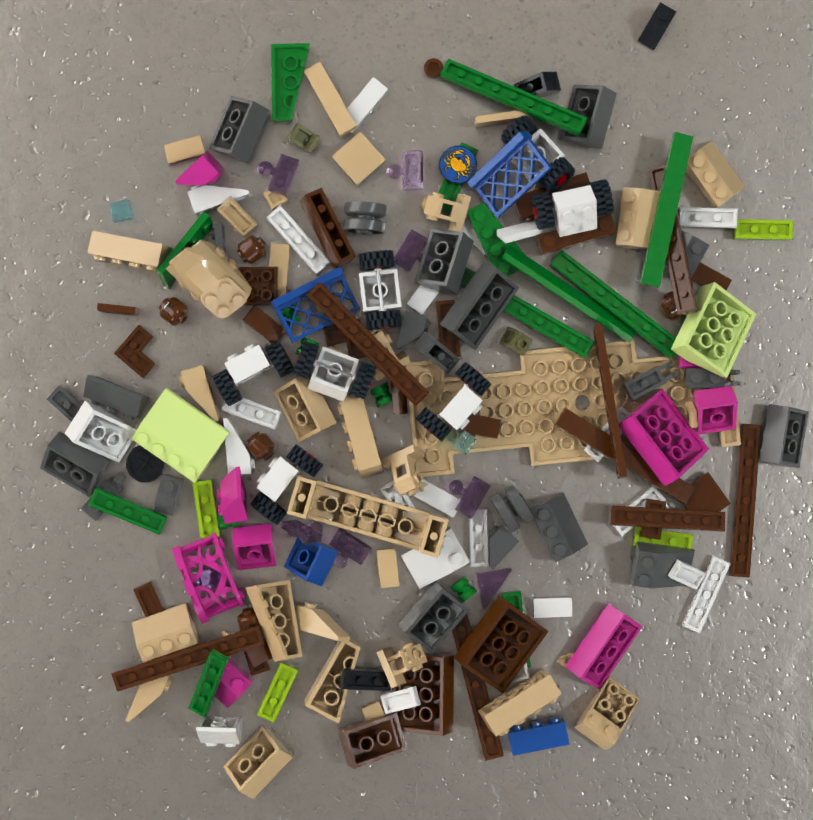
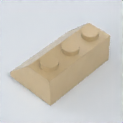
M713 141L689 156L686 172L712 208L719 207L745 188Z
M623 187L616 245L626 249L647 250L660 191Z
M311 372L308 379L301 376L273 391L298 442L337 423L323 395L307 389L312 377Z
M187 603L132 622L136 646L143 663L198 644L200 638Z
M262 725L223 768L239 792L254 799L293 757L284 744Z

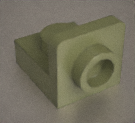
M508 327L499 343L524 356L533 339L519 330Z

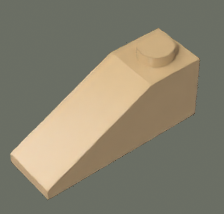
M201 365L181 371L182 376L179 377L182 388L185 387L186 391L215 422L221 421L205 366Z
M305 602V605H297L296 619L298 630L336 641H350V636L324 609L316 608L317 604Z
M171 675L140 684L126 717V722H130L157 699L164 690H169L172 683Z

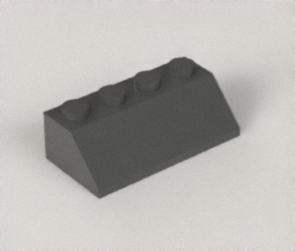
M483 262L440 325L476 350L519 287L498 268Z

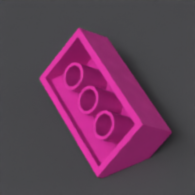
M608 603L565 667L580 679L601 689L643 626Z

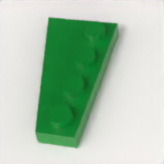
M310 43L271 44L273 122H292Z
M481 203L469 209L467 216L490 265L498 268L506 276L520 271L517 267L503 259L502 256L509 244L524 255L525 253L515 241L504 243L497 236V229L504 227L488 207Z
M205 212L201 214L157 268L163 285L168 289L176 281V278L166 270L170 265L169 261L186 247L190 248L199 240H203L213 225L209 214Z

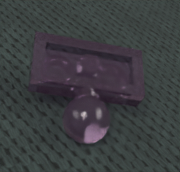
M422 150L403 151V167L398 164H392L387 170L388 176L392 179H398L403 175V190L405 191L423 190Z
M281 154L276 168L268 161L261 162L258 166L259 173L262 176L273 175L268 190L287 196L299 165V160Z
M411 229L394 257L395 265L410 272L417 259L419 263L421 262L423 256L421 252L428 238ZM428 254L425 258L426 265H430L433 261L431 254Z
M474 476L467 489H465L461 481L453 480L449 484V491L453 495H462L455 510L472 519L491 485Z
M298 520L282 522L281 528L287 531L290 536L299 538L302 543L311 545L314 542H321L323 527L320 523L313 522L307 526Z
M342 528L338 529L329 544L341 552L337 554L334 560V565L340 569L348 565V557L362 565L372 547Z

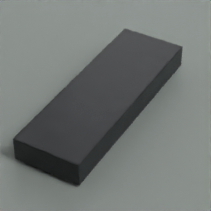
M342 668L339 688L391 690L384 670Z

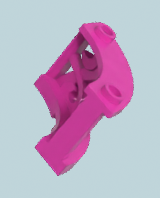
M216 532L212 533L209 537L181 548L179 546L172 548L178 570L181 571L184 578V586L189 597L191 596L194 604L193 607L202 624L208 622L212 616L237 606H245L243 601L246 598L243 588H238L223 550L226 548L222 537L218 538ZM214 544L216 553L211 555L208 549L205 557H202L201 549ZM198 550V556H195V555L185 556L186 554H189V553H191V552H194V551ZM219 556L223 566L215 562ZM196 563H198L199 571L197 574H193L191 568H197ZM203 565L209 566L221 574L220 582L215 592L205 585L195 586L194 582L202 575ZM227 577L229 579L231 586H225ZM205 590L211 597L209 598L208 594L206 597H201L200 592ZM232 592L235 597L229 599L226 593ZM221 595L223 598L228 600L222 602L219 599V596Z

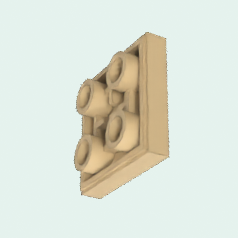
M361 131L332 156L333 160L357 186L386 161Z

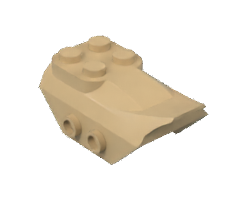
M199 240L192 247H186L169 261L170 265L166 268L177 279L178 284L183 289L187 288L196 301L200 300L218 318H227L245 304L252 290L239 271L237 263L233 259L229 260L225 252L219 246L216 248L211 242Z

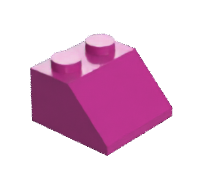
M207 150L175 183L205 186L210 182L212 185L222 175L220 171L223 166Z
M732 386L694 391L693 404L697 410L698 435L736 429L738 401Z
M239 466L235 467L220 481V490H217L218 500L221 501V505H218L219 516H223L225 524L248 520L246 488Z
M271 524L233 528V549L238 570L277 566Z
M230 658L215 697L228 708L252 684L254 679Z

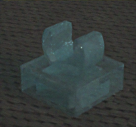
M457 430L456 432L460 434V437L457 440L451 438V442L455 448L466 455L477 439L465 430L463 432Z

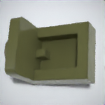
M296 123L286 139L303 151L311 153L318 147L320 136L312 133L300 123Z

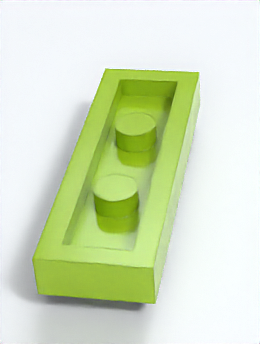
M737 219L734 239L792 240L793 220Z
M212 479L192 482L200 538L209 537L214 532L220 537Z
M635 527L634 546L637 545L638 541L692 549L693 534L662 530L661 540L640 537L642 527Z
M281 661L257 713L258 716L273 723L275 722L299 669Z

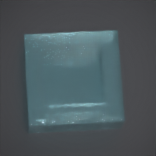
M128 199L109 204L114 223L133 218Z

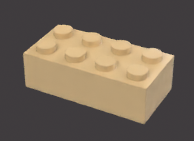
M541 669L530 676V679L519 683L479 709L478 712L495 736H503L510 731V727L522 724L526 721L527 716L539 713L546 704L555 703L559 699L558 696L562 694L551 675Z

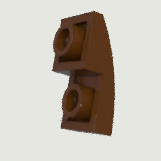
M255 305L243 318L245 323L271 344L280 340L286 332L283 327Z

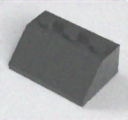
M574 84L567 109L588 119L579 137L562 130L559 140L587 148L602 149L617 93L605 86Z
M231 96L209 149L234 160L248 163L270 110L255 101Z
M431 229L414 282L442 293L458 294L474 241L464 232Z
M87 375L83 397L88 398L87 402L96 406L99 403L106 406V410L114 413L117 410L124 413V417L134 420L135 417H141L148 396L98 376Z
M769 404L766 412L767 419L765 429L763 430V442L759 461L799 468L809 411Z
M59 431L48 444L40 469L90 497L103 476L109 460L96 452L73 443L67 435Z
M564 492L529 508L553 561L558 562L588 545Z
M435 581L398 625L408 636L433 654L467 614L469 609L446 588Z

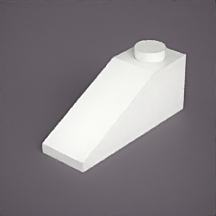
M195 185L191 187V191L187 192L197 216L203 212L207 213L217 209L231 196L236 201L251 197L250 192L245 189Z
M223 418L224 428L230 431L225 439L228 474L235 467L239 466L242 475L252 474L253 470L256 469L255 459L252 458L247 450L244 441L231 420Z

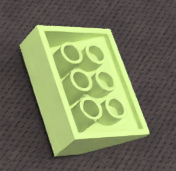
M713 282L700 287L696 295L698 311L687 314L671 350L683 359L723 378H727L756 313L717 283Z
M166 388L131 439L195 483L203 475L230 431Z

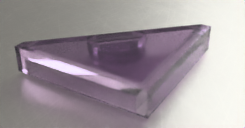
M511 568L476 574L482 609H486L492 598L496 595L512 571Z

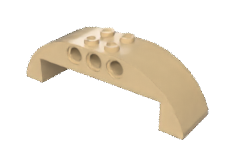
M302 476L297 477L287 511L289 515L303 519L309 518L419 550V553L438 558L449 521L443 517L407 505Z

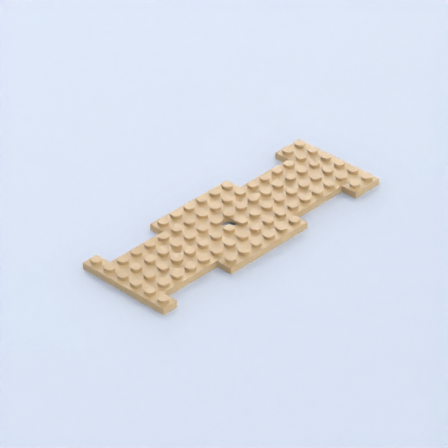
M631 340L630 343L627 341L605 343L616 412L621 406L627 412H633L663 388L683 416L689 421V414L685 410L686 402H693L694 391L713 389L685 388L686 368H679V355H674L671 359L673 363L671 367L661 370L663 377L673 371H677L679 375L666 381V384L631 401L623 384L656 366L659 367L670 361L667 356L636 359L634 340ZM593 344L585 359L565 347L529 350L524 356L520 355L521 371L482 374L491 383L486 392L480 396L471 388L469 389L483 400L480 403L483 407L476 415L501 420L497 439L459 431V429L456 431L444 419L441 421L451 429V432L442 442L429 433L415 418L425 407L436 416L440 414L464 387V382L459 377L445 378V371L431 360L410 362L405 365L406 369L429 391L416 406L409 400L413 445L422 449L425 456L415 462L416 472H419L422 477L455 474L453 454L529 447L531 466L594 460L583 450L587 446L585 443L560 429L555 423L564 408H567L599 429H602L608 422L595 344ZM731 374L725 378V382L735 381L734 375ZM732 386V388H733V390H734V393H735V396H736L735 386ZM581 395L589 399V407L584 411L578 410L575 407V400ZM738 409L736 429L719 431L720 447L741 445ZM623 433L621 442L638 452Z

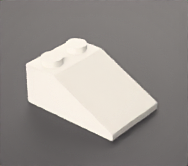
M84 401L65 434L73 443L119 463L133 440L131 438L137 429L104 409Z
M451 527L445 531L438 558L419 553V550L411 549L401 555L419 589L470 563Z
M203 717L196 727L200 742L206 743V746H217V743L225 744L226 747H235L236 744L241 742L242 717Z

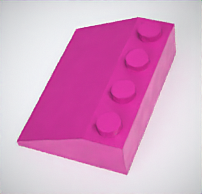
M663 388L619 423V428L664 486L679 479L709 450L693 428L691 429L687 419Z

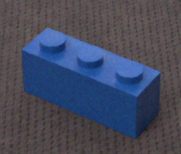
M552 717L547 722L541 723L540 720L530 722V725L522 726V724L518 726L513 725L508 732L512 755L516 756L570 745L564 719Z

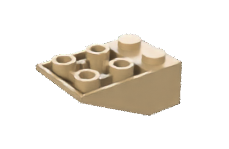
M608 677L583 711L574 728L606 750L615 745L640 699Z

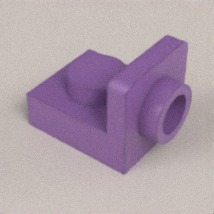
M213 568L203 570L200 578L194 582L195 586L205 585L211 589L216 588L220 582L221 574Z

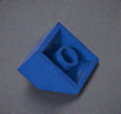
M300 532L284 567L307 582L323 586L338 551Z

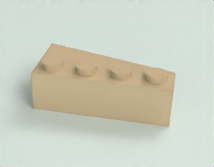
M92 231L87 253L94 255L96 260L105 261L107 258L111 259V263L122 265L125 262L129 263L128 266L140 268V266H144L147 270L157 272V268L173 248L159 243Z
M353 395L346 396L344 402L340 401V405H337L339 415L344 416L345 423H342L344 433L349 434L350 441H347L349 451L354 452L355 459H352L355 471L359 470L362 479L384 473L364 399Z
M290 580L246 587L274 662L303 657Z
M351 638L350 641H337L304 699L306 707L338 724L348 689L339 688L342 668L355 669L360 651L359 642Z

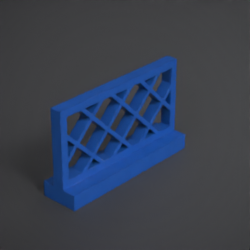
M522 131L514 136L467 182L471 188L477 190L496 218L503 215L552 169V166L531 140L533 137L529 131ZM527 145L532 150L531 158L523 157L524 148ZM513 158L518 159V170L510 169V161ZM523 159L531 160L530 171H522ZM535 161H540L545 167L541 172H534ZM500 171H505L504 183L497 182V173ZM510 172L517 173V184L509 183ZM522 173L530 174L527 185H521ZM487 183L492 184L491 195L486 194L482 189ZM496 185H504L503 196H496ZM509 186L516 187V195L514 197H508ZM496 198L503 199V207L500 210L495 206Z
M341 267L271 301L270 304L273 310L275 309L292 343L333 323L329 318L324 317L323 312L321 315L311 312L313 302L306 295L319 282L325 287L330 286L329 291L333 295L341 297V303L343 298L351 300L354 308L349 310L351 313L360 309L343 276L344 273ZM341 281L344 287L342 294L332 291L334 283ZM306 299L311 301L309 311L298 308L300 300ZM286 307L294 309L292 319L284 318L280 310ZM297 311L307 314L304 324L294 321ZM310 315L320 318L319 324L315 328L307 325ZM293 324L303 327L301 335L295 338L291 332Z

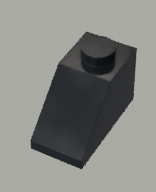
M660 2L639 37L638 42L654 50L677 11Z
M541 72L514 84V87L540 98L561 90L557 72Z

